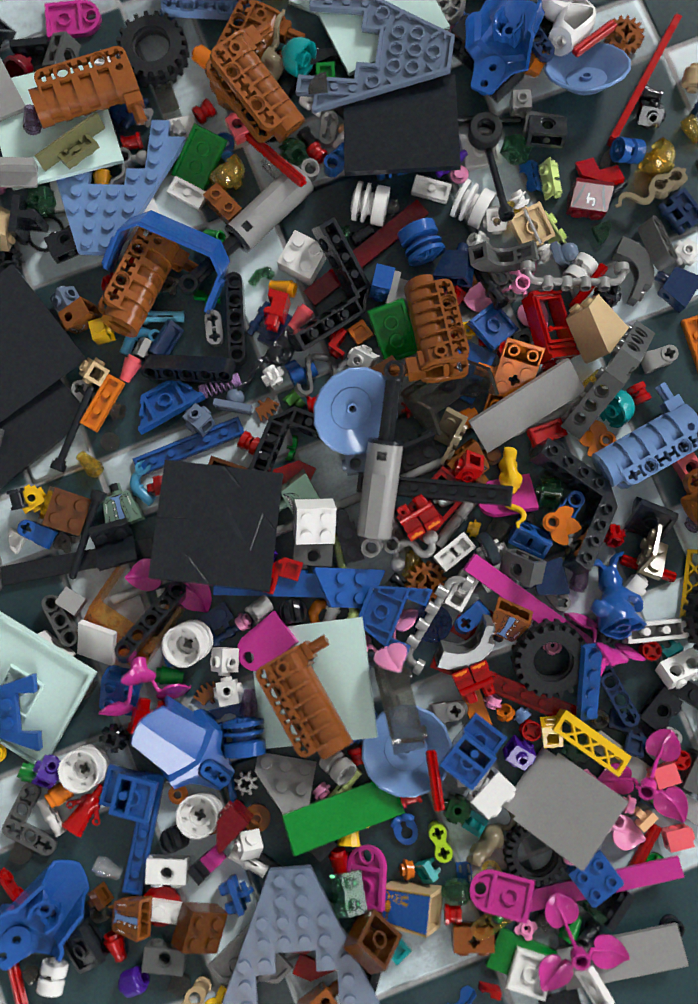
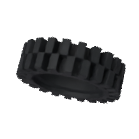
M520 824L516 828L513 826L511 834L509 832L506 834L508 839L507 841L504 840L503 845L505 849H502L505 856L503 857L511 873L515 876L534 880L536 887H541L540 883L548 885V880L550 879L552 882L557 880L554 876L556 874L560 876L562 874L561 867L564 869L566 867L564 858L552 849V856L544 867L536 870L523 867L518 860V848L525 838L533 834Z

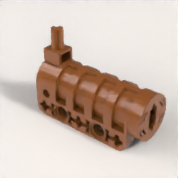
M113 46L38 69L34 74L37 87L28 89L43 129L55 126L56 123L74 120L73 118L78 116L90 115L94 111L109 109L117 104H126L128 112L133 113L137 124L143 125L147 121L143 110L145 109L144 101L126 51L120 46ZM119 54L121 58L117 59L115 55ZM97 59L105 61L101 66L95 65L94 62ZM82 65L84 69L80 70L78 66ZM60 70L68 72L65 77H59L57 74ZM41 77H45L46 81L43 82Z
M142 227L137 229L97 306L102 314L101 319L107 327L123 336L132 338L137 337L171 268L180 273L182 269L191 272L198 266V264L188 259L190 253L181 249L178 243L147 230L148 235L144 236L143 232L146 229ZM136 245H140L138 251L134 250ZM131 257L135 258L133 263H129ZM120 276L124 277L122 282L118 281ZM114 289L118 290L116 295L112 293Z

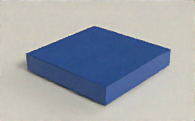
M493 303L467 323L491 352L519 329L502 309L495 310Z

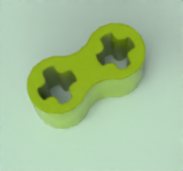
M432 821L427 829L430 839L434 842L433 851L435 857L439 862L447 863L453 856L451 846L446 841L447 831L441 821ZM435 828H438L440 830L439 835H436L434 833ZM441 848L445 849L444 855L441 854Z

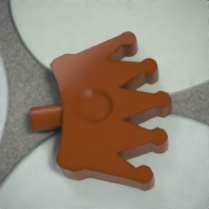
M267 397L264 403L261 400L258 401L260 406L255 408V411L260 421H263L262 416L268 420L267 413L273 416L274 414L271 410L277 412L274 405L279 406V403Z
M215 681L212 682L213 687L207 682V689L204 685H201L202 692L196 690L199 697L195 695L193 698L202 705H206L209 701L214 704L213 698L215 696L213 689L216 687Z

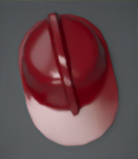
M22 54L7 56L2 61L11 78L34 72L30 62L31 57L26 58Z

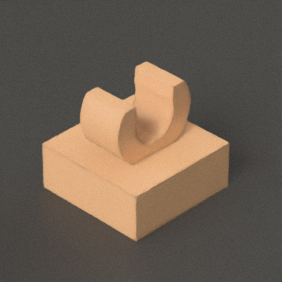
M638 806L634 809L633 814L637 817L634 823L644 833L659 819L649 809L643 811Z

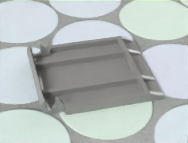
M542 747L536 755L534 763L527 768L516 784L515 796L511 801H505L502 807L515 816L514 821L578 869L584 871L629 801L558 753L555 756Z

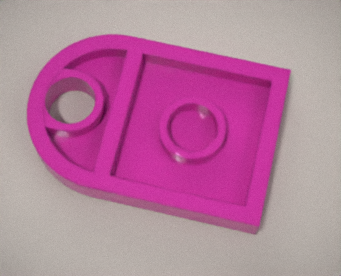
M89 0L44 3L47 38L49 41L53 33L66 31L73 38L88 37L96 33L101 26V14L97 6ZM89 15H96L93 20L87 19Z
M523 474L522 484L513 495L512 504L520 506L526 512L536 511L539 509L530 474ZM499 479L491 480L486 483L501 485ZM477 504L481 512L490 517L519 514L505 506Z
M273 611L241 638L237 646L239 648V661L246 669L257 671L264 664L290 650L299 641L281 620L276 611ZM247 652H251L254 656V660L251 663L245 659Z
M362 845L355 848L349 855L345 906L367 910L374 908L378 912L385 911L387 862L382 851L376 846ZM365 850L371 853L370 861H367L364 857Z
M483 870L473 878L470 885V896L475 906L485 913L527 924L535 881L496 870ZM479 883L486 885V892L482 895L475 892V887Z

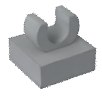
M146 337L139 338L132 355L138 358H146L152 341Z

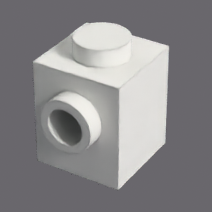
M259 829L240 832L234 843L235 851L238 853L240 861L259 858L264 848Z

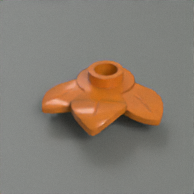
M595 420L589 427V431H586L578 441L581 445L588 447L587 455L592 457L593 453L615 442L616 437L612 432L607 431L606 425L603 422ZM604 437L609 440L608 444L603 442Z
M559 507L554 513L546 514L542 520L543 527L550 532L552 540L558 544L568 545V535L581 530L580 524L571 517L574 511L572 507ZM550 519L555 520L554 526L549 525Z

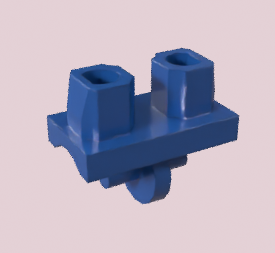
M233 874L230 875L228 880L221 883L218 888L221 896L231 894L232 900L225 903V910L228 915L237 913L239 917L244 915V911L247 910L246 903L251 902L250 894L254 892L253 886L247 887L245 881L239 883L237 875Z

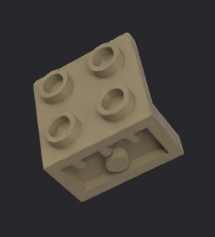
M447 407L434 437L435 440L448 446L440 462L442 465L446 459H451L468 427L465 425L468 417L450 407Z
M661 524L651 529L648 536L642 539L640 543L642 550L636 561L638 565L637 573L658 581L663 576L668 545L660 542L663 527Z

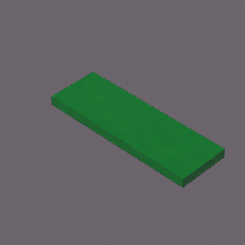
M373 781L284 813L281 817L292 854L296 856L405 812L400 797L381 790Z

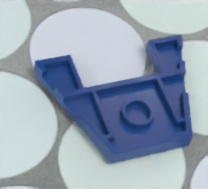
M371 585L358 617H363L364 629L384 647H388L393 643H401L406 646L408 655L411 645L392 638L406 601L411 600L427 607L433 590Z
M36 673L0 685V739L40 751L43 748L42 731H22L19 693H35L38 691Z

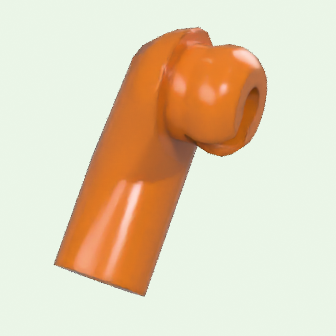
M323 599L313 601L308 610L310 623L320 622L318 615L321 610L326 608V602Z

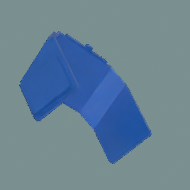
M153 210L129 218L118 228L115 236L111 237L101 263L103 264V269L113 273L130 228L135 226L142 227L210 257L218 276L203 312L210 314L211 311H214L226 280H224L230 263L221 240Z

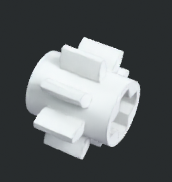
M479 231L478 234L473 232L467 238V244L469 247L485 241L489 244L490 238L482 231Z
M273 364L262 371L264 376L261 378L266 387L271 385L272 388H276L284 382L282 377L285 376V373L281 366L276 368Z

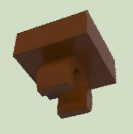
M103 881L88 893L90 899L86 903L89 908L95 906L99 911L109 904L114 897Z

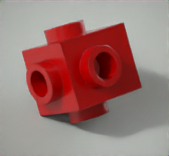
M466 450L454 463L455 478L464 482L474 483L483 474L484 456Z

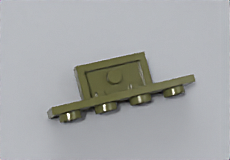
M94 112L34 155L44 171H47L59 161L68 169H71L100 148L98 143L92 138L105 129L98 113Z

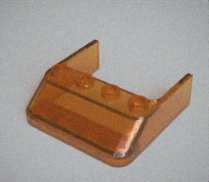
M122 565L117 566L90 604L83 619L116 631V644L135 624L103 602L125 571L126 567ZM179 606L162 632L156 637L153 636L134 658L145 657L148 665L161 646L164 635L174 627L186 608ZM135 634L132 639L139 641L143 638V635ZM122 649L120 650L119 655L126 656L129 654L130 651L128 649Z

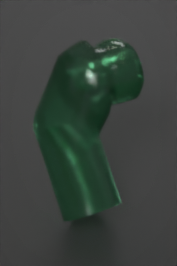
M268 266L257 269L248 280V283L252 287H256L261 278L266 277L271 280L275 276V272Z

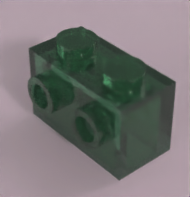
M349 870L330 875V886L333 892L336 917L350 918L368 913L361 870Z

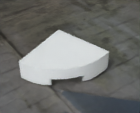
M10 528L8 532L9 547L15 554H18L28 539L21 536L14 528Z

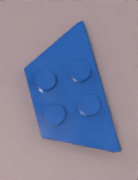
M181 381L163 382L141 395V408L139 410L141 422L140 426H138V431L143 435L191 408L195 403L198 404L205 400L204 394L197 392L191 386Z
M312 568L320 583L319 587L325 594L328 607L362 608L370 586H379L385 574V570Z

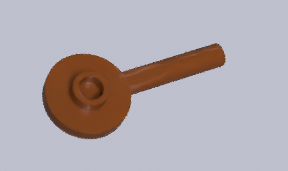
M259 803L248 806L247 809L254 816L246 828L248 830L259 829L260 832L264 831L269 826L271 820L268 808ZM217 829L209 835L217 834Z

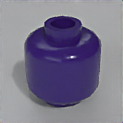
M134 966L123 971L119 976V991L127 998L142 994L148 987L150 981L149 974L143 973L141 966Z

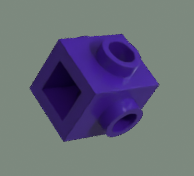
M513 735L503 747L505 760L513 767H519L524 771L534 763L537 757L534 745L530 741L523 740L516 735Z
M44 755L41 760L37 759L32 769L35 773L31 783L50 790L56 781H59L58 768L61 760L54 755Z

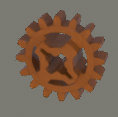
M622 15L619 16L618 20L613 18L612 20L617 23L615 31L605 37L604 43H609V45L625 51L628 56L630 52L635 54L637 49H640L645 38L642 35L644 28H640L642 23L636 24V18L634 17L630 20L629 15L625 19H623Z
M420 561L419 566L413 564L414 570L407 571L410 576L404 577L408 581V583L404 584V587L432 589L433 592L429 601L432 597L436 599L437 595L434 593L439 584L444 586L442 581L446 580V577L442 575L444 571L437 564H432L430 561H427L426 564ZM428 570L433 571L435 575L430 574Z

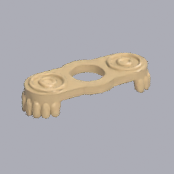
M201 976L196 979L192 988L186 992L182 1004H203L205 996L211 991V980L207 976ZM196 992L200 995L198 1003L190 1001L189 995Z

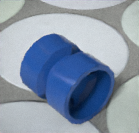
M617 137L611 144L610 157L612 161L618 163L639 164L645 158L646 143L642 139Z

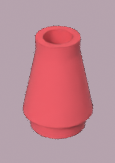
M302 303L301 306L297 307L288 326L295 331L311 320L314 312Z
M128 354L124 359L119 378L130 383L131 379L142 367L141 363L143 360Z

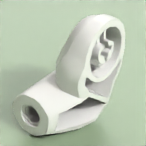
M542 0V9L545 11V17L548 21L554 23L548 39L555 48L554 54L564 56L571 52L575 45L590 35L595 25V7L588 0Z

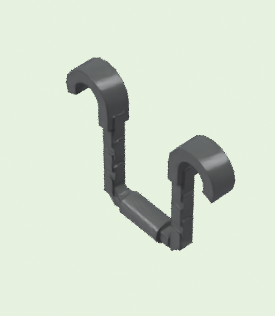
M309 354L305 357L307 391L302 390L301 384L297 383L295 385L297 395L307 397L313 391L310 360L319 362L330 361L332 376L337 374L336 359L332 355Z

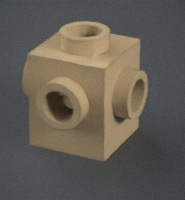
M88 357L87 360L81 363L79 374L83 376L82 380L87 384L93 385L94 383L101 386L110 370L105 368L104 365L106 363L95 357L92 360Z

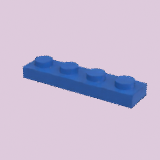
M596 643L581 645L576 717L581 721L596 719L598 715L602 653L596 647Z

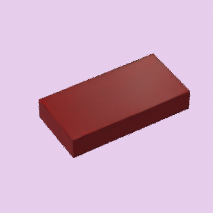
M561 418L526 430L533 448L547 438L555 441L568 435L567 431L561 427L563 423Z

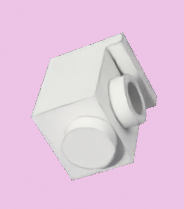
M633 574L623 583V587L642 597L646 593L645 588L648 586V580L641 574Z

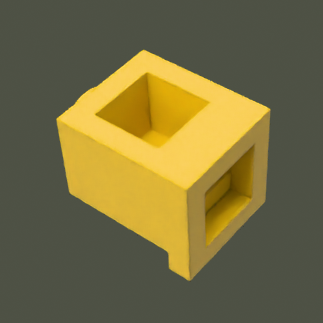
M101 318L88 321L92 339L98 345L116 340L114 331L107 327Z
M558 716L540 717L544 748L564 747L563 738L552 730L559 719Z

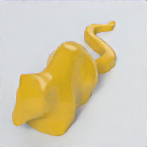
M504 447L503 458L498 463V468L501 471L499 482L501 485L513 486L514 495L520 488L523 478L517 471V450L513 447ZM512 504L511 507L505 506L521 515V519L516 522V528L519 529L520 524L526 520V511L515 504Z

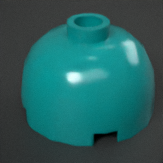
M296 37L284 45L281 55L286 71L298 78V74L308 75L313 67L310 64L311 60L316 57V44L310 39Z
M621 389L599 416L603 421L606 419L611 423L609 424L610 427H622L634 415V400L626 391Z

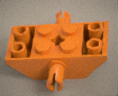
M507 337L495 367L478 362L475 374L490 377L492 380L484 410L536 378L545 348ZM517 375L518 380L512 382L509 377Z

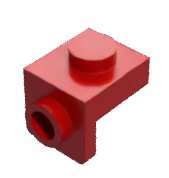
M342 327L331 334L328 350L329 354L334 358L344 360L345 352L339 349V347L346 339L347 331Z

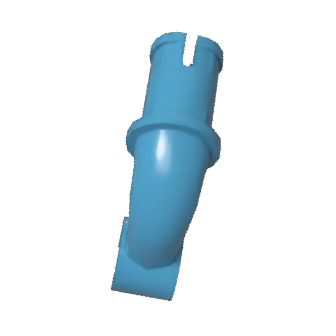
M141 327L137 337L125 336L119 352L128 356V354H131L135 342L139 340L138 338L147 337L153 342L155 339L152 336L159 334L160 331Z
M142 460L135 465V471L130 477V488L133 497L137 496L145 504L151 506L157 497L147 492L144 485L141 484L142 475L150 471L151 465L143 470L142 463L145 460Z

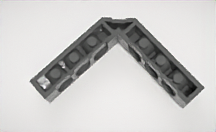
M637 320L633 325H628V330L610 355L613 357L605 369L603 367L599 369L594 376L597 378L595 382L590 381L583 390L586 392L583 397L579 395L572 404L575 406L572 411L568 409L562 417L564 421L561 427L579 440L626 384L631 373L642 361L655 335V332ZM603 384L607 386L608 389H603L600 385ZM589 399H594L596 403L591 402Z

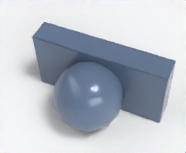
M557 241L550 243L554 261L562 268H568L570 265L569 261H573L578 255L577 245L571 242L565 243L562 246Z
M231 389L226 395V400L214 398L213 405L217 410L245 415L253 414L252 405L243 403L244 394L241 390Z

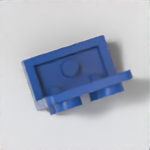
M109 665L101 678L99 708L101 710L112 703L125 702L127 700L129 685L122 684L121 679L130 669L118 665ZM144 683L133 685L130 703L133 707L137 705L140 690ZM132 711L125 715L132 716Z
M599 848L584 871L566 864L567 867L564 869L592 907L600 905L624 885L622 878Z

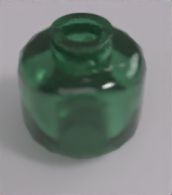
M448 878L445 885H442L441 888L442 897L445 898L450 906H465L468 901H471V884L465 878Z

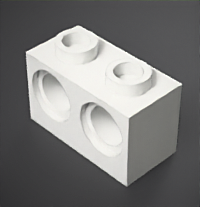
M463 532L434 555L432 559L446 572L475 549L476 546Z
M693 647L660 662L655 669L668 690L674 687L679 689L691 679L693 681L698 680V653Z

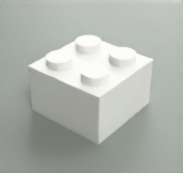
M294 230L277 261L278 270L310 286L322 268L326 256L318 241Z
M294 499L293 536L296 545L335 544L336 506L333 499Z
M492 766L474 790H470L466 795L471 803L490 819L492 816L496 817L502 810L501 806L505 801L509 802L515 796L516 788Z

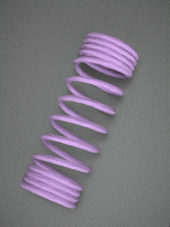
M235 373L230 382L231 387L229 383H225L226 388L223 383H220V390L218 384L215 383V391L212 383H209L211 393L206 383L201 384L198 388L207 399L208 392L210 396H213V391L218 395V389L220 393H223V388L227 392V384L230 389H233V383L237 389L241 385V380L238 373Z

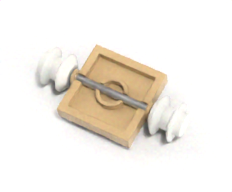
M520 189L511 194L512 198L509 200L515 203L513 209H520V212L516 213L514 218L508 221L519 245L532 240L537 243V247H539L537 250L540 256L538 262L542 260L544 264L553 259V254L549 249L551 244H545L544 242L556 236L541 202L539 201L527 208L526 205L530 199H525L524 194L526 191L522 192Z

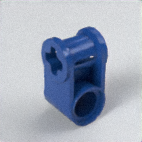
M344 142L324 158V173L327 177L334 178L344 171ZM334 164L335 167H329L328 165Z
M579 491L570 492L563 498L553 513L559 507L569 506L574 508L571 517L575 519L585 502L584 495ZM570 497H573V498L576 499V501H577V504H576V505H574V504L571 503Z
M30 520L21 521L17 527V531L21 536L49 550L58 534V531ZM27 526H29L32 529L31 532H28V530L26 529Z
M479 599L455 620L454 628L458 633L466 634L479 625L483 614L490 616L492 614ZM467 621L466 627L462 628V622Z

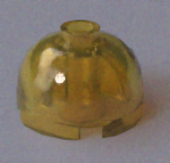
M662 137L651 146L653 149L649 153L646 152L645 158L638 165L640 170L648 176L655 177L659 174H668L675 166V147L669 140Z
M233 154L226 159L227 162L223 165L220 164L209 176L213 184L217 182L225 191L231 189L236 191L244 184L242 179L245 177V166L237 154Z

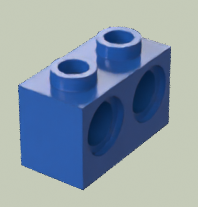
M376 264L369 297H372L373 300L378 302L387 300L394 277V267Z
M524 521L520 524L519 529L516 528L515 522L509 533L508 543L543 560L550 550L553 540L549 532Z

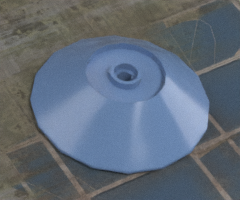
M598 42L579 57H575L572 51L564 56L554 54L552 60L545 63L544 72L551 82L563 89L578 95H592L622 81L631 70V59L625 51L613 45Z
M367 367L348 368L333 375L320 389L314 404V425L320 439L331 450L345 455L367 453L368 438L379 437L386 383L385 376L382 373ZM351 406H354V409L352 411H349V408Z
M398 705L382 711L376 717L378 737L362 740V761L370 779L381 790L396 797H417L430 792L425 752L427 750H436L440 779L442 781L447 771L440 766V763L452 748V742L446 726L434 713L412 705ZM404 746L410 747L408 752H403L402 749Z

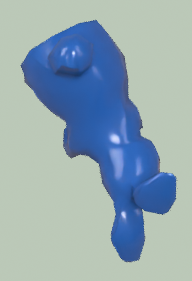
M624 551L615 553L609 560V566L604 565L600 559H596L593 565L598 570V587L602 591L601 600L594 599L590 610L597 616L596 621L600 632L617 640L628 638L632 635V631H638L647 626L642 617L636 613L643 610L641 596L623 587V579L617 570L618 559L625 553Z

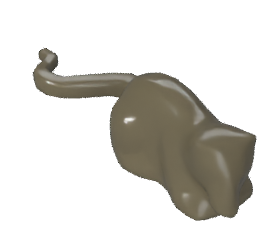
M282 9V12L276 18L273 43L265 50L261 61L276 81L280 78L284 69L282 58L275 50L279 46L280 23L285 14V9Z
M676 167L668 174L656 175L649 184V196L646 198H642L632 192L621 193L615 208L621 207L624 198H629L642 205L650 204L654 198H666L669 192L679 189L688 180L685 173L686 168Z
M509 812L511 819L506 825L501 823L487 825L479 841L470 848L471 855L467 856L466 861L480 867L483 862L489 860L494 850L502 848L504 844L503 831H511L513 826L516 827L517 822L513 820L515 816Z

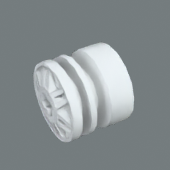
M467 179L453 200L450 216L455 218L458 212L461 211L458 220L462 221L466 215H469L467 224L479 230L483 224V216H486V210L489 206H492L497 193L484 188L479 195L477 194L479 184L475 183L470 190L472 181Z
M358 181L351 201V220L357 221L358 215L361 213L360 222L364 223L366 216L370 215V224L383 227L390 187L378 185L375 193L371 192V183L367 184L366 191H364V182Z
M188 620L171 628L164 635L162 651L165 658L172 665L189 667L209 654L213 646V635L205 623L199 620Z
M93 744L83 745L71 751L59 763L58 775L60 782L70 792H87L106 778L108 765H110L109 756L104 749Z
M200 792L187 797L180 803L176 812V822L179 830L183 835L192 839L208 836L217 829V820L220 818L218 813L223 808L222 802L217 796L209 792ZM201 810H204L203 813L206 814V816L203 818H201V814L198 813Z

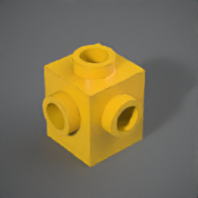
M30 484L23 487L25 489L23 491L25 501L29 506L22 509L24 513L40 511L46 497L41 487L37 489L35 485L31 487ZM30 496H35L33 502L29 501Z

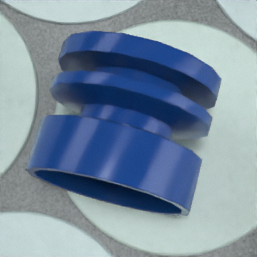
M432 218L416 220L398 232V239L401 246L406 249L405 256L408 257L407 261L410 266H419L431 262L441 256L446 249L442 243V238L436 236L438 228Z
M244 716L222 723V728L232 729L224 732L223 736L230 737L233 740L224 744L225 758H248L266 754V740L256 738V735L263 733L265 728H255V726L264 724V718Z

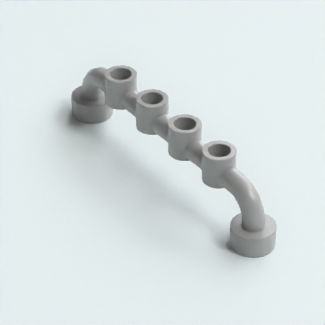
M525 260L520 263V273L526 275L530 279V283L542 285L543 291L552 290L554 288L553 285H561L562 291H570L573 288L572 286H579L580 291L585 292L591 290V286H598L599 291L606 292L610 290V286L621 284L626 274L630 272L628 262L623 261L614 264V274L617 275V278H609L608 276L572 278L568 275L561 278H553L551 275L543 277L533 276L535 262L532 260Z
M468 575L466 578L453 576L445 582L444 586L439 584L434 593L437 595L435 601L432 602L430 600L424 610L428 612L424 619L420 617L415 625V628L418 629L415 635L410 634L405 643L411 645L406 661L413 668L411 672L416 675L420 674L426 662L420 658L416 661L413 658V652L454 584H461L460 589L468 593L475 581L471 576Z

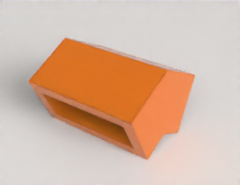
M532 51L529 70L524 71V74L536 78L545 63L540 62Z

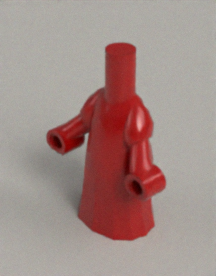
M99 783L92 794H84L79 799L69 800L66 803V807L69 809L79 804L61 824L66 830L78 837H82L93 814L92 824L95 826L100 824L99 810L101 805L99 804V797L102 794L104 785Z

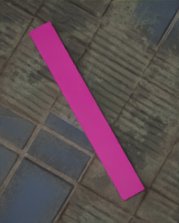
M473 554L463 570L500 597L533 611V621L536 620L537 623H542L543 618H548L549 621H554V618L559 619L560 622H566L575 629L587 644H592L591 637L477 554Z
M678 855L615 869L624 881L623 887L615 893L684 878ZM572 879L534 887L530 912L545 909L548 898L556 892L569 896L575 902L585 900L586 898Z

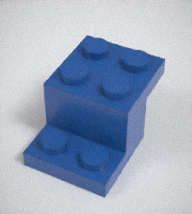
M475 712L453 740L452 748L441 761L440 766L473 791L497 760L496 753L507 740V736Z
M110 764L108 765L99 804L110 807L108 812L110 815L148 824L159 782L148 780L147 773Z

